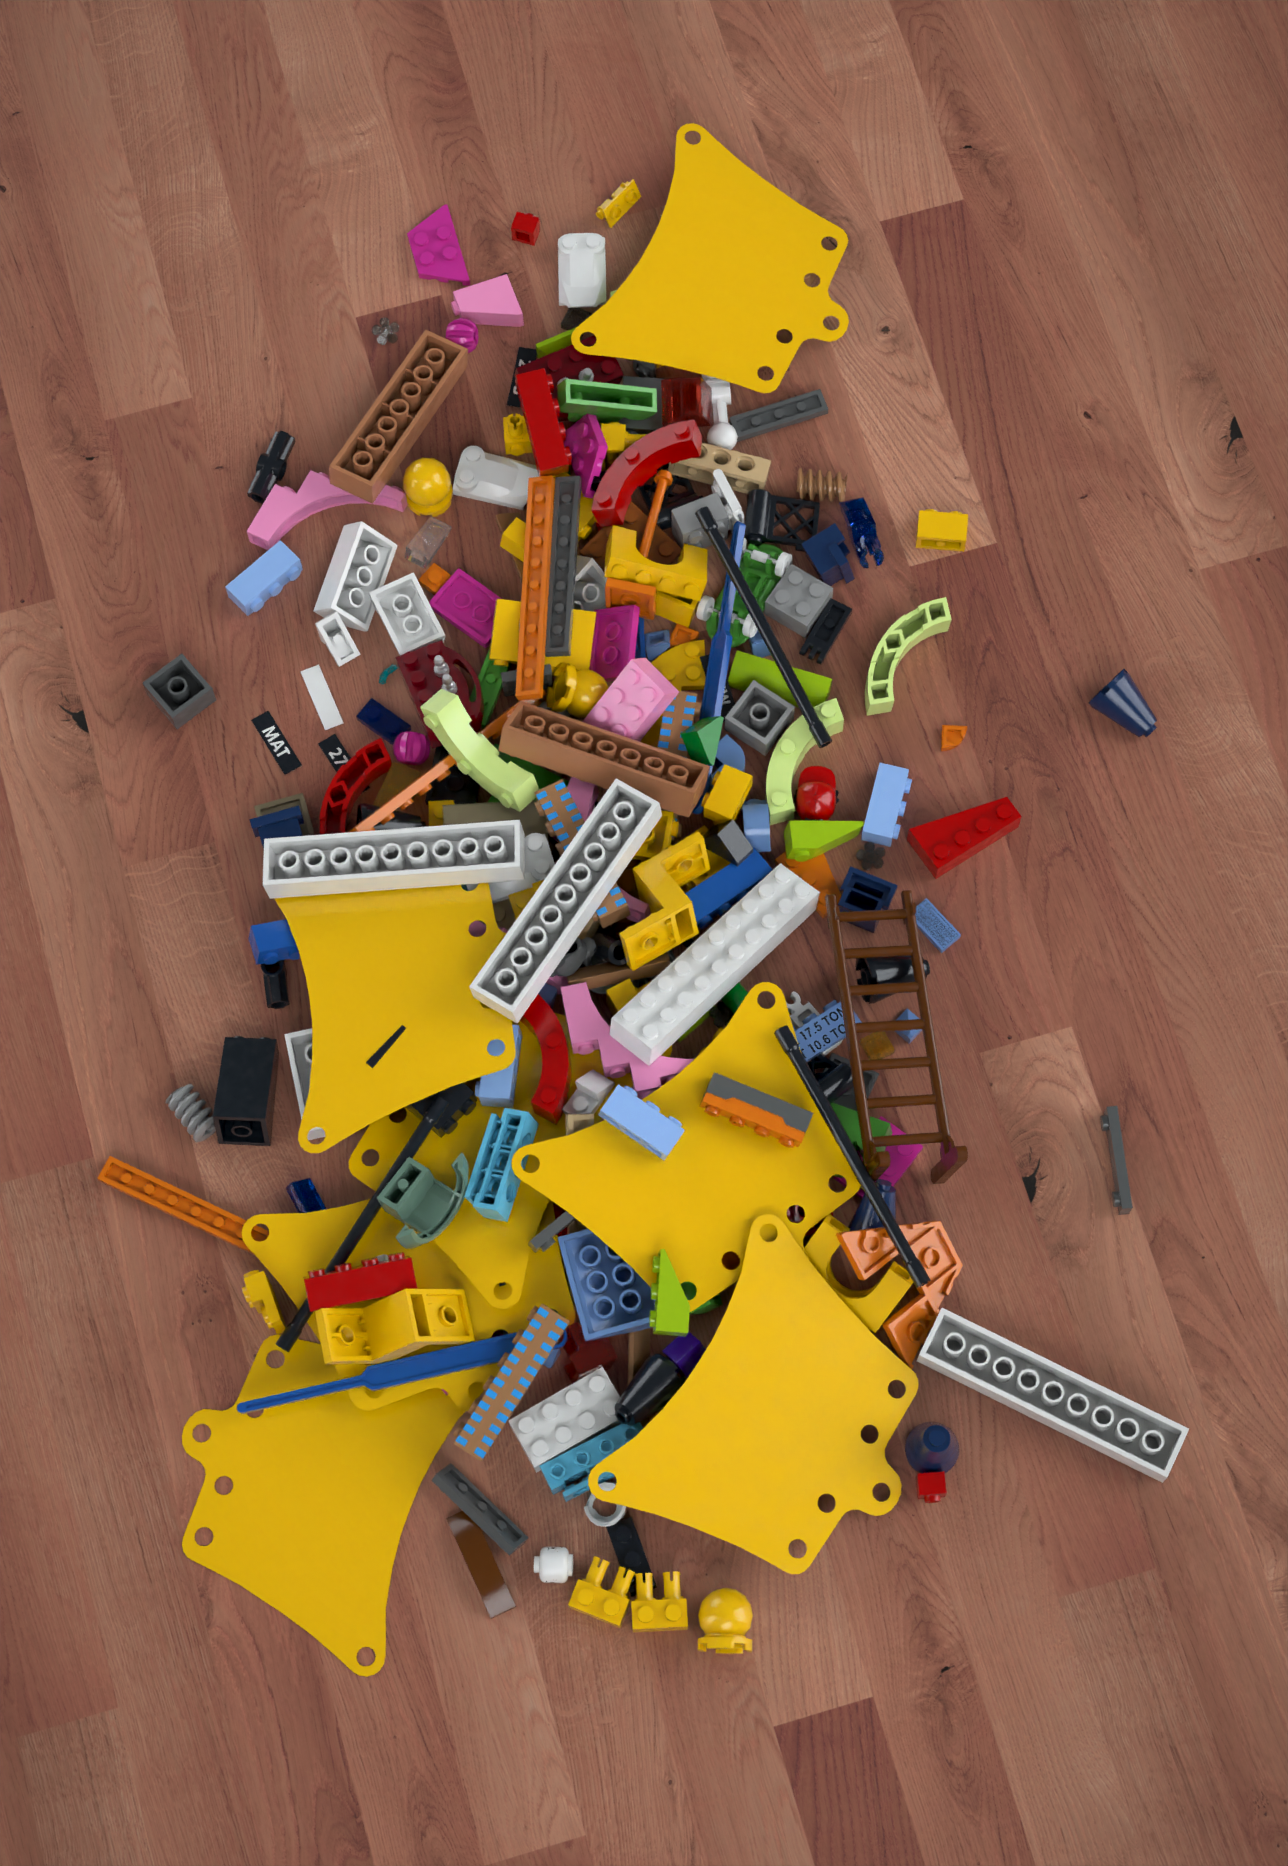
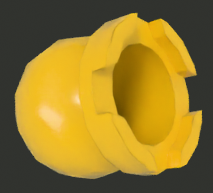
M422 457L411 462L405 470L403 489L406 493L407 505L411 511L419 516L423 514L436 517L450 507L453 489L450 474L444 464L435 458Z
M561 662L552 673L553 676H556L553 687L548 686L547 707L560 713L567 710L568 713L577 718H586L608 690V684L601 675L593 670L580 669L576 671L573 664Z
M731 1588L716 1589L708 1594L702 1601L698 1614L700 1627L706 1634L704 1637L698 1638V1651L706 1652L707 1647L709 1649H716L718 1654H743L744 1648L745 1651L751 1653L752 1639L746 1638L745 1634L751 1627L753 1614L751 1604L746 1596L738 1590Z

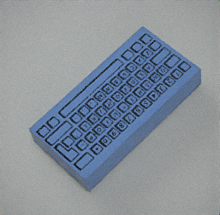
M927 898L916 907L917 928L941 953L961 937V934Z

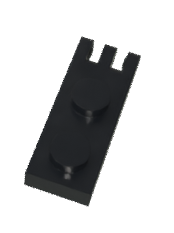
M830 598L799 654L804 656L808 649H811L808 659L813 661L816 654L819 653L820 656L817 659V663L822 665L851 616L852 608Z
M632 1517L619 1521L615 1525L607 1526L606 1529L619 1565L626 1568L624 1578L629 1569L635 1572V1574L642 1573L644 1581L645 1573L652 1572ZM633 1576L628 1589L631 1597L636 1596V1589L633 1586L636 1584L635 1576ZM652 1577L653 1589H655L657 1586L654 1577Z

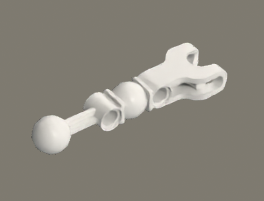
M701 374L706 384L707 406H712L714 425L707 434L708 444L732 450L737 443L738 436L734 427L728 423L727 405L731 404L730 382Z

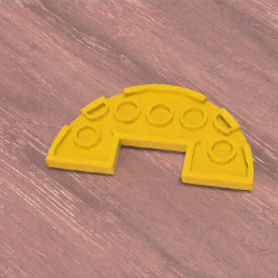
M704 640L677 645L658 656L651 663L678 691L704 689L706 676L700 660L701 656H705ZM663 713L640 742L658 748Z

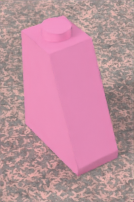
M507 274L453 291L454 301L451 302V306L455 316L459 315L460 318L469 319L479 325L524 326L523 313Z

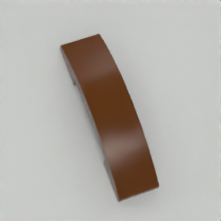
M464 1511L446 1518L491 1619L515 1608L516 1605L481 1528Z

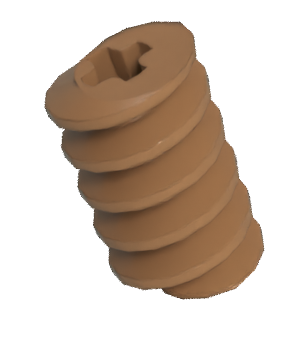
M799 468L796 493L799 492L800 499H804L808 493L810 500H814L816 494H818L820 501H823L825 496L828 495L830 502H833L835 497L838 496L839 503H843L846 495L847 475L845 479H842L841 472H837L835 478H833L831 471H828L826 476L823 477L821 470H818L816 476H813L811 469H808L806 475H803L802 468Z

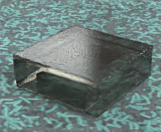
M569 308L561 322V328L571 330L579 326L592 313L581 308Z

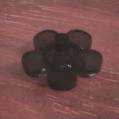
M382 317L379 322L380 325L373 326L372 333L379 335L377 342L381 345L386 344L387 338L390 343H395L398 340V336L394 332L399 331V325L397 322H392L389 325V319Z
M872 842L865 843L864 850L860 849L856 853V858L862 861L861 867L864 870H870L872 864L876 869H880L884 865V861L881 859L885 856L884 848L877 847L875 849V845Z
M719 1002L717 1007H712L709 1010V1015L715 1018L713 1021L714 1025L719 1028L724 1025L727 1026L734 1015L723 1002Z

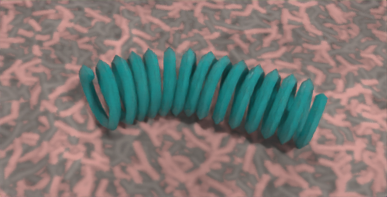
M392 664L381 673L379 683H386L388 675L398 669L396 664Z

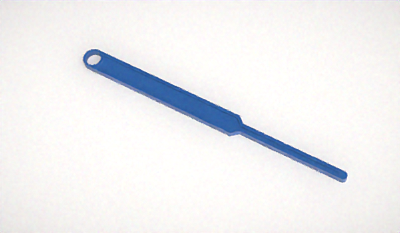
M739 521L734 524L730 552L738 567H740L746 525ZM727 572L718 629L711 642L699 720L707 717L721 716L733 638L729 631L736 588ZM710 766L705 790L697 806L692 811L694 814H700L704 810L701 803L705 794L709 793L713 766Z
M566 1330L563 1332L564 1338L562 1342L555 1345L553 1350L560 1349L566 1344L568 1339ZM518 1332L371 1365L365 1369L362 1375L241 1402L237 1405V1410L241 1414L363 1386L372 1391H377L499 1363L505 1352L510 1354L514 1349L515 1344L512 1341Z

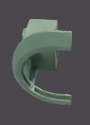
M460 1153L452 1164L456 1173L455 1190L435 1179L430 1169L408 1157L377 1197L385 1212L405 1224L396 1236V1239L404 1248L413 1249L432 1241L448 1227L458 1213L465 1198L469 1176L468 1162L463 1153Z

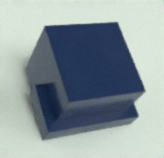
M835 523L801 544L807 559L819 578L829 586L844 579L846 584L855 579L850 564L845 557L850 551L844 543L845 538Z
M299 805L249 819L255 838L260 836L263 849L264 839L303 836L300 825L304 824Z
M850 866L840 889V892L843 894L838 903L840 912L887 910L898 885ZM880 920L847 923L874 933Z

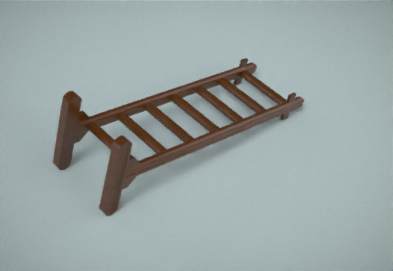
M905 890L901 892L903 909L840 912L839 906H837L836 894H827L825 897L828 914L827 923L832 940L863 1146V1163L875 1182L890 1166L889 1152H877L876 1147L941 1143V1160L931 1169V1181L933 1184L945 1183L967 1162L968 1151L966 1146H955L950 1134L915 916L917 911L915 902H913L912 891ZM903 919L904 925L906 924L909 945L844 949L840 922ZM911 955L915 982L849 985L846 959ZM917 993L921 1019L855 1023L851 996ZM923 1030L927 1056L861 1060L857 1033ZM917 1067L929 1068L933 1094L866 1098L863 1071ZM920 1105L935 1106L939 1132L872 1137L868 1109Z

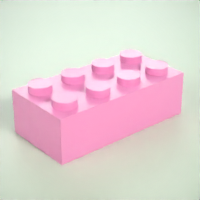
M646 658L631 659L583 722L640 742L679 691Z

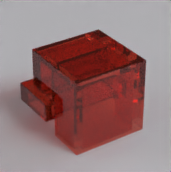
M701 377L661 380L662 427L688 420H695L698 427L712 426V388Z
M578 1322L567 1326L568 1339L563 1348L571 1363L565 1365L564 1369L572 1384L601 1367L605 1371L612 1367L618 1356L608 1337L585 1341L582 1328Z

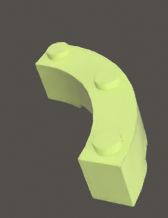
M946 597L921 604L917 609L906 615L904 614L883 635L873 654L866 678L865 708L867 716L891 712L894 704V672L905 654L922 640L948 631L952 619Z
M440 689L420 707L425 716L423 718L425 724L433 730L439 741L457 762L459 770L465 775L468 774L482 788L497 798L506 808L511 807L521 812L536 798L535 792L540 789L534 775L512 761L508 764L498 757L500 755L498 750L481 733H475L469 725L472 719L463 707L458 695Z
M837 698L813 707L830 736L843 732L844 718ZM803 714L784 732L772 753L768 765L765 800L766 804H768L770 825L794 819L795 807L791 791L792 780L805 754L815 744L817 745Z

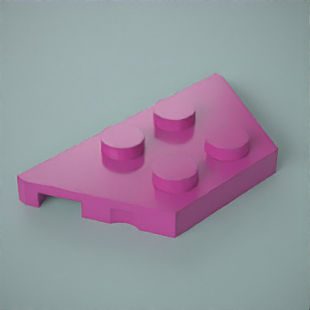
M445 204L407 233L416 269L421 279H436L446 283L452 280L462 282L464 286H469L470 279L449 208Z
M587 413L565 431L566 441L563 442L565 447L569 446L571 462L575 475L580 476L582 480L581 491L583 496L593 498L595 494L591 487L593 477L600 476L608 446L596 415Z

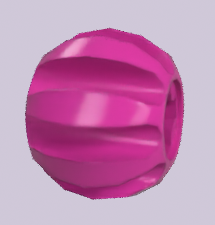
M458 318L448 324L446 339L467 348L468 353L476 349L479 335L474 322L469 319Z
M402 732L394 741L393 753L400 763L420 765L429 757L430 743L427 737L421 733Z

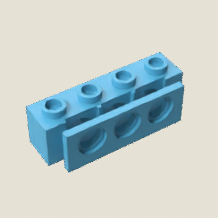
M504 1108L501 1119L497 1114L491 1113L464 1196L484 1218L508 1222L521 1182L512 1170L511 1160L519 1148L533 1144L539 1125L527 1111ZM526 1155L521 1161V1166L523 1170L525 1169L529 1155Z
M638 1422L632 1426L620 1424L540 1465L541 1472L552 1494L554 1495L565 1490L562 1494L567 1502L589 1491L588 1477L591 1470L603 1459L633 1439L643 1429L641 1423ZM603 1472L598 1478V1484L614 1478L615 1475L611 1472ZM587 1475L585 1478L582 1479V1481H581L580 1483H578V1484H576V1485L573 1483V1484H571V1485H569V1486H566V1485H568V1484H570V1483L576 1481L577 1479H579V1478H581V1477Z

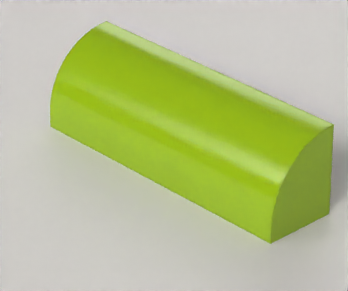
M737 650L728 679L729 687L746 691L754 680L788 703L798 707L775 661ZM792 667L813 707L827 701L832 686L831 678Z

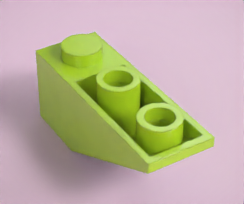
M661 1249L658 1256L653 1257L652 1272L657 1273L656 1283L651 1285V1299L655 1300V1310H650L649 1327H653V1334L686 1337L689 1330L690 1305L665 1249Z

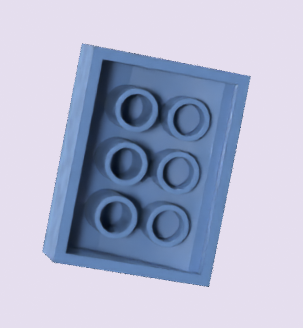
M589 1229L557 1237L585 1341L651 1328L649 1327L650 1310H655V1300L651 1299V1287L629 1264Z

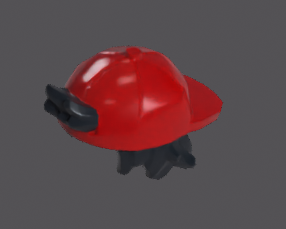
M810 766L800 773L794 803L796 812L803 821H827L834 814L836 804L839 802L837 798L839 792L836 790L835 775L831 769L823 766Z

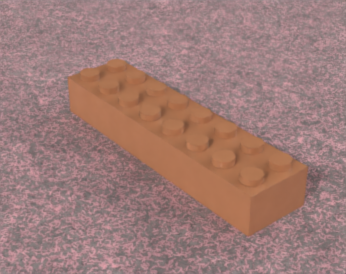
M425 330L330 464V484L373 504L466 370L468 365V349Z
M523 701L519 702L503 725L498 750L511 757L529 761L534 765L552 769L557 773L572 776L580 781L592 783L606 790L609 789L617 778L659 802L661 808L686 817L691 815L702 796L710 769L708 765Z

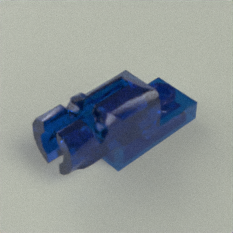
M864 497L840 502L841 512L847 523L848 536L860 565L863 568H869L865 557L868 553L870 556L873 555L876 566L881 565L884 560V554L877 537L876 523Z

